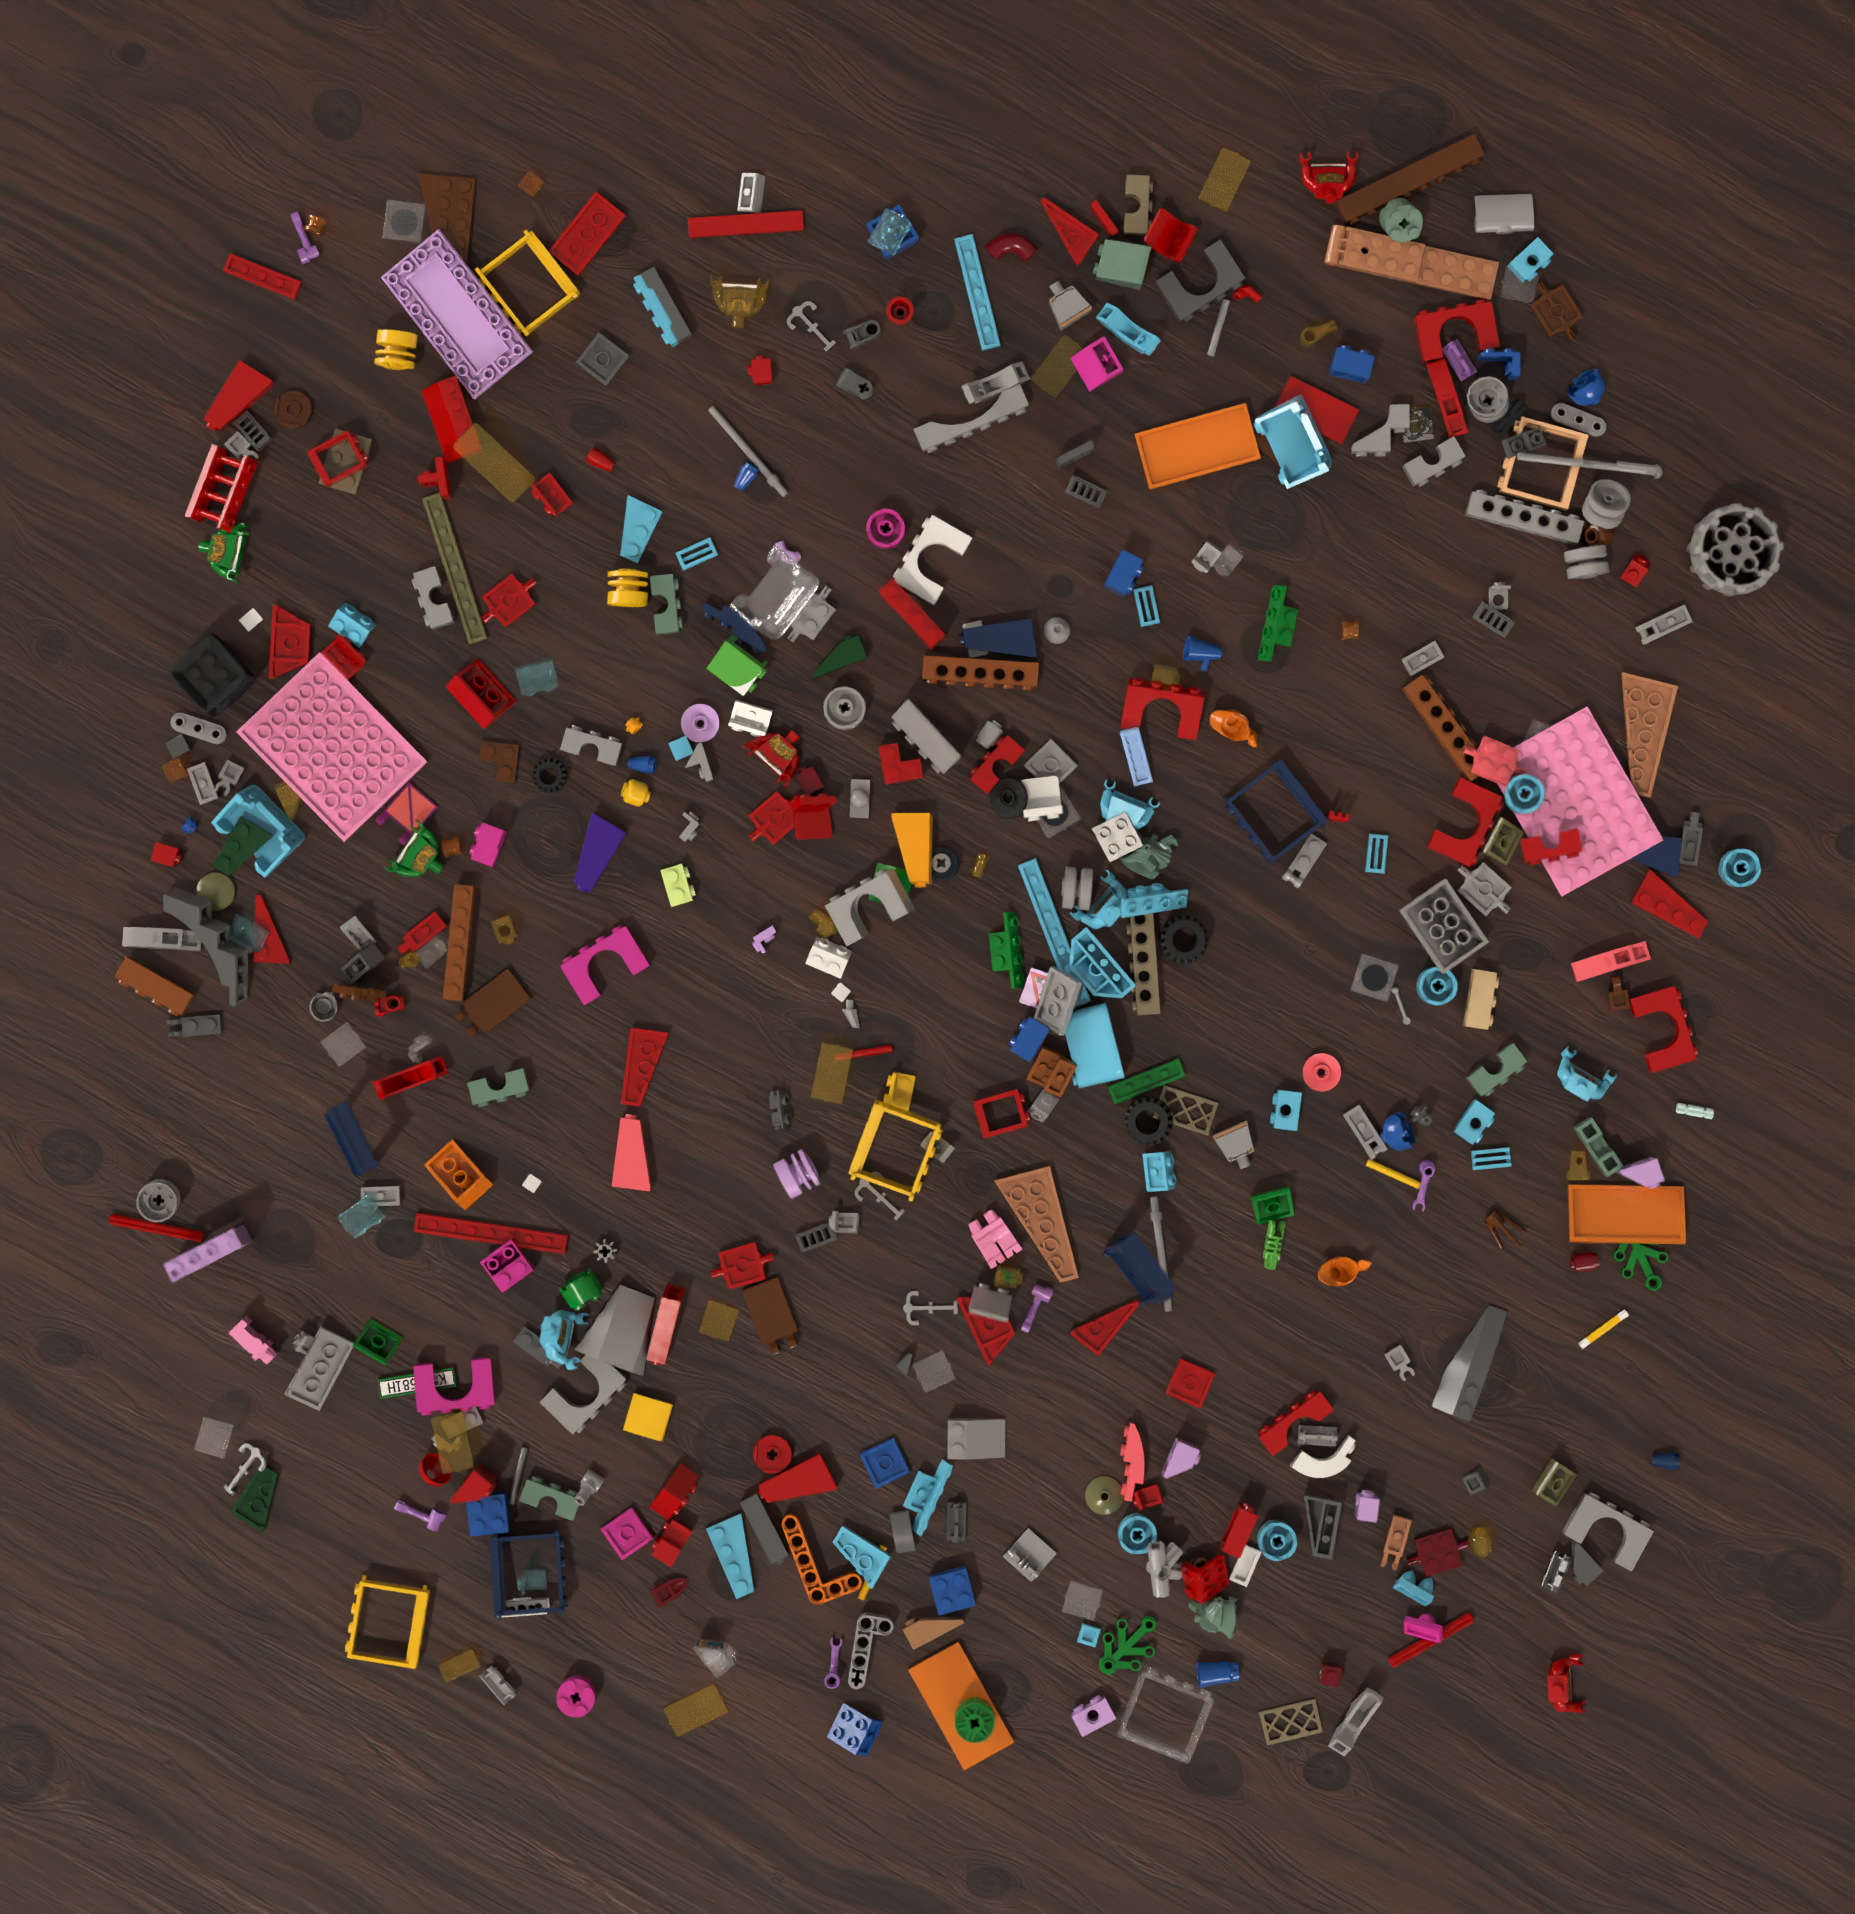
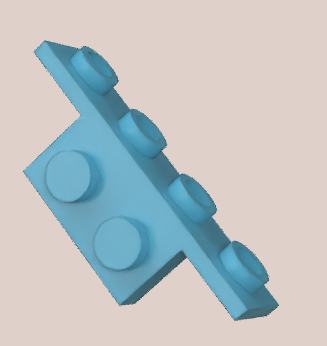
M1153 883L1150 886L1139 885L1136 888L1128 889L1127 896L1129 898L1122 899L1120 917L1124 918L1186 908L1188 889L1170 891L1160 883Z
M943 1459L935 1476L918 1471L903 1504L905 1508L918 1512L912 1525V1530L920 1536L926 1530L928 1520L935 1511L937 1500L943 1493L944 1485L952 1472L953 1465Z

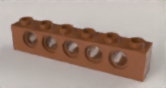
M924 656L922 680H926V684H937V681H945V685H956L957 682H964V686L976 687V683H980L986 688H995V685H1003L1002 688L1014 689V686H1022V690H1033V687H1037L1039 663ZM939 666L947 668L948 672L945 676L937 674L936 669ZM958 667L966 669L967 674L964 677L956 675L955 671ZM978 668L984 669L986 672L985 677L977 678L975 670ZM998 669L1003 670L1005 673V677L1001 680L994 677V672ZM1015 671H1022L1024 674L1023 680L1016 681L1013 678V673Z
M1420 675L1402 688V691L1467 781L1471 782L1479 775L1471 773L1474 762L1468 764L1465 761L1466 753H1463L1466 745L1477 749L1478 746L1472 738L1469 740L1466 736L1467 730L1461 723L1458 724L1454 719L1456 715L1452 709L1445 707L1443 704L1444 698L1439 692L1435 693L1432 688L1433 683L1428 676ZM1422 691H1426L1429 693L1428 701H1422L1420 699V693ZM1435 706L1440 709L1441 714L1439 717H1434L1431 714L1432 707ZM1444 722H1448L1452 726V730L1449 733L1442 729ZM1455 738L1462 739L1463 746L1461 748L1454 746Z

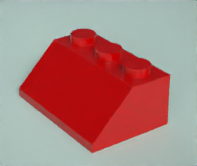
M477 659L457 673L445 686L483 729L495 722L517 702L480 659Z
M479 1464L450 1502L481 1500L483 1496L487 1498L497 1486L495 1481L498 1477Z

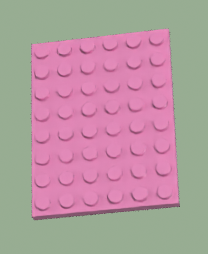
M320 652L236 731L344 842L428 763Z
M1588 707L1513 747L1520 750L1516 766L1526 769L1527 775L1540 780L1545 791L1544 800L1535 812L1526 815L1513 812L1527 837L1540 836L1541 843L1545 848L1554 849L1559 845V832L1579 829L1583 850L1582 853H1579V857L1568 859L1566 855L1559 857L1560 860L1548 862V859L1541 860L1561 897L1663 841ZM1513 773L1510 781L1518 775ZM1498 784L1505 797L1506 787ZM1522 790L1520 797L1527 799L1529 792Z

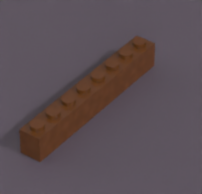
M1475 134L1337 200L1334 205L1344 225L1347 223L1353 225L1361 220L1360 217L1366 214L1368 217L1378 212V208L1382 206L1385 208L1392 199H1407L1417 189L1421 192L1429 188V184L1434 181L1436 183L1447 179L1446 175L1452 172L1456 175L1464 171L1463 167L1469 164L1471 167L1482 162L1481 158L1485 154Z

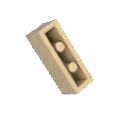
M1472 969L1463 1026L1488 1030L1489 1026H1492L1493 1015H1491V1009L1496 1004L1494 989L1498 988L1499 985L1497 973Z

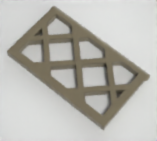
M1163 1085L1159 1099L1162 1102L1164 1101L1168 1108L1169 1104L1179 1100L1184 1109L1173 1115V1125L1208 1136L1218 1103ZM1166 1090L1174 1092L1177 1098L1167 1102L1164 1097ZM1185 1096L1192 1098L1196 1101V1104L1186 1108L1181 1098ZM1203 1103L1213 1105L1212 1111L1206 1115L1201 1107ZM1198 1106L1203 1116L1192 1121L1188 1111ZM1155 1112L1153 1118L1160 1120L1158 1114ZM1186 1113L1190 1123H1179L1175 1117ZM1205 1119L1207 1123L1206 1130L1198 1129L1194 1124Z
M1315 1698L1258 1712L1267 1745L1323 1732ZM1303 1705H1313V1711L1310 1715L1301 1710ZM1290 1708L1296 1710L1291 1719L1282 1715V1711ZM1299 1712L1308 1717L1303 1727L1293 1722ZM1275 1713L1276 1716L1271 1724L1265 1721V1714ZM1279 1717L1288 1722L1284 1731L1274 1727ZM1310 1720L1315 1721L1318 1729L1311 1731L1305 1728ZM1291 1724L1300 1729L1298 1734H1286ZM1273 1729L1281 1735L1277 1739L1270 1740L1268 1734Z

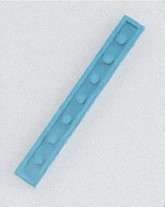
M1036 858L1018 865L1057 968L1081 981L1069 967L1071 948ZM1083 982L1076 1000L1079 1001L1076 1007L1091 1002Z

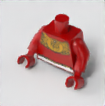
M1308 151V159H1303L1301 152L1298 160L1303 164L1301 168L1303 184L1314 193L1315 198L1325 199L1326 203H1334L1336 199H1341L1343 192L1348 191L1354 184L1356 173L1354 165L1358 161V152H1356V158L1354 159L1349 157L1350 151L1347 153L1349 166H1347V163L1310 164L1309 166L1311 153Z
M792 730L785 738L778 733H768L765 736L761 735L753 741L747 742L742 747V750L745 747L749 748L750 752L747 756L754 752L780 776L777 783L781 780L786 782L784 786L786 788L798 769V751L793 745L800 737Z
M1572 1653L1570 1658L1566 1657L1557 1660L1550 1666L1548 1672L1549 1703H1553L1555 1710L1558 1712H1586V1710L1581 1708L1582 1704H1586V1702L1574 1701L1572 1703L1570 1666H1582L1584 1662L1579 1661L1580 1657H1583L1581 1654Z

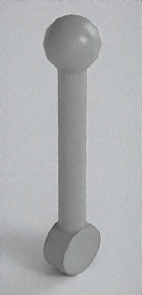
M1395 986L1392 988V993L1395 994L1403 1015L1402 1021L1408 1025L1410 1018L1405 1013L1398 993L1399 988Z

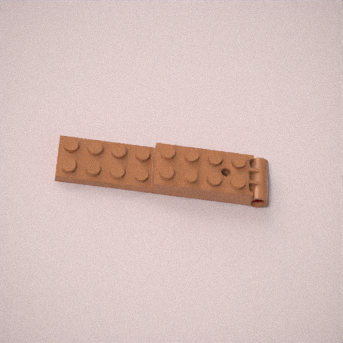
M1332 225L1324 261L1325 264L1478 299H1486L1487 301L1491 300L1499 262L1437 249L1413 241L1397 242L1391 239L1390 236L1341 225ZM1365 248L1367 250V254H1363L1361 252V249Z

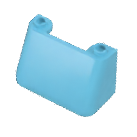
M1298 395L1255 418L1254 427L1257 433L1266 435L1281 467L1280 474H1278L1279 480L1282 485L1285 484L1287 489L1330 470L1332 465L1330 453L1302 395Z
M250 785L238 792L211 822L219 833L229 834L239 817L242 816L274 835L253 854L257 858L254 863L255 869L264 878L272 873L305 840L303 831L256 785Z
M1101 1003L1074 1010L1065 1034L1071 1059L1077 1064L1074 1071L1075 1074L1072 1075L1074 1086L1078 1085L1080 1089L1124 1078L1106 1004Z

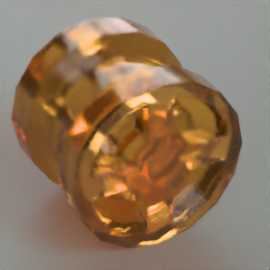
M308 215V224L305 225L304 230L322 236V228L326 225L327 221L314 215Z
M1342 621V640H1347L1348 638L1358 640L1359 622L1348 623L1347 621Z
M453 837L452 840L442 839L445 858H449L451 855H461L458 837Z

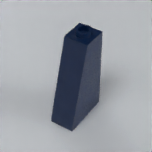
M1031 619L963 629V634H959L961 645H965L967 650L1037 658Z
M1661 836L1663 841L1629 859L1666 875L1677 877L1682 838Z

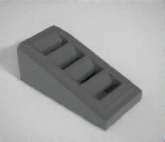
M247 410L233 422L258 452L273 440ZM248 417L250 420L241 427L239 424ZM253 423L254 426L246 432L245 429ZM258 428L260 431L251 438L249 435ZM263 434L264 437L256 443L255 440Z
M1072 475L1064 494L1100 509L1107 491ZM1075 483H1079L1076 492H1073L1072 489ZM1084 485L1086 486L1083 495L1081 496L1079 495L1082 486ZM1091 488L1093 489V492L1090 496V499L1086 498V496L1088 494L1089 489ZM1096 492H1100L1097 502H1094L1093 499Z
M1483 601L1472 616L1473 619L1504 638L1515 623L1514 620ZM1484 608L1488 609L1482 619L1479 618ZM1493 612L1494 615L1490 622H1486L1490 613ZM1497 617H1501L1496 627L1492 626ZM1507 621L1508 623L1503 631L1499 630L1503 622Z
M829 1222L795 1234L801 1253L838 1240L836 1233L831 1230ZM826 1227L828 1228V1231L831 1236V1238L828 1239L824 1231V1228ZM818 1230L821 1231L823 1241H820L818 1237ZM810 1233H813L814 1238L816 1240L815 1244L812 1243L811 1237L809 1235ZM803 1236L807 1238L809 1244L807 1247L804 1244Z

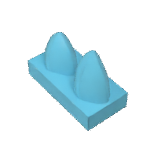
M1414 1571L1405 1572L1395 1581L1392 1588L1426 1607L1434 1598L1432 1595V1577L1422 1580L1416 1586Z

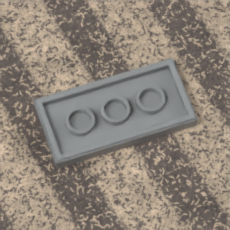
M320 1326L285 1395L320 1411L353 1349L354 1341Z

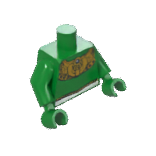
M244 523L234 525L231 533L220 529L217 534H212L211 542L200 540L198 551L208 553L207 561L211 562V568L221 577L235 583L238 582L235 580L236 574L241 575L239 570L246 541L244 535H249V533L245 532V528L250 525Z
M415 819L419 825L415 828L410 825V828L414 831L410 840L396 861L387 860L392 863V866L390 868L384 867V869L404 877L426 875L429 869L439 874L445 865L436 860L440 854L438 842L434 834L423 826L420 820Z

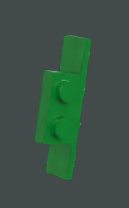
M1273 585L1265 626L1262 631L1261 645L1258 650L1257 660L1272 661L1275 644L1291 647L1298 609L1283 605L1287 586Z
M1016 911L1003 913L1005 932L989 934L993 972L1009 970L1011 989L1024 988L1025 978L1022 973L1023 959L1020 954L1018 918Z

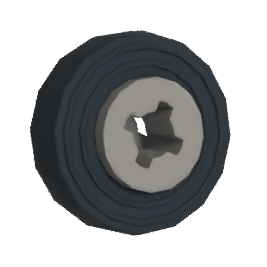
M947 847L933 849L932 878L937 881L952 879L959 870L958 856Z

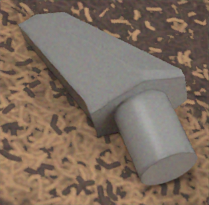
M846 1000V1009H842L851 1026L860 1029L857 1010L853 1009L854 1000Z

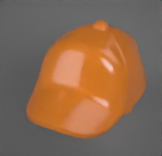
M1228 709L1226 711L1216 710L1210 714V725L1220 734L1234 741L1248 740V744L1251 747H1257L1256 740L1258 735L1255 730L1249 727L1248 719L1241 712L1235 709Z
M1335 1257L1320 1267L1318 1278L1326 1285L1344 1286L1352 1282L1359 1271L1368 1269L1372 1262L1368 1260L1356 1262L1348 1257Z

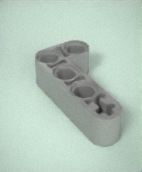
M869 1612L859 1615L848 1683L853 1689H860L865 1684L873 1634L888 1635L893 1631L894 1624L890 1616ZM869 1618L872 1623L870 1626L865 1627L861 1624V1620ZM882 1621H888L891 1626L889 1629L883 1630L879 1625ZM866 1637L868 1644L862 1646L858 1643V1639ZM863 1656L865 1662L859 1665L855 1662V1658ZM856 1670H860L859 1679L861 1680L858 1683H854L855 1680L852 1679L856 1677Z

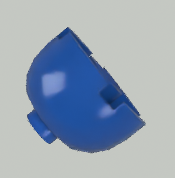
M1594 369L1595 372L1587 370L1572 381L1575 384L1571 388L1569 386L1566 388V393L1574 403L1580 406H1588L1591 404L1596 405L1601 401L1605 391V381L1597 369Z
M1402 1111L1389 1116L1385 1120L1383 1132H1381L1382 1141L1387 1143L1390 1148L1398 1151L1415 1147L1413 1145L1415 1143V1136L1411 1123H1406L1404 1119L1407 1116Z

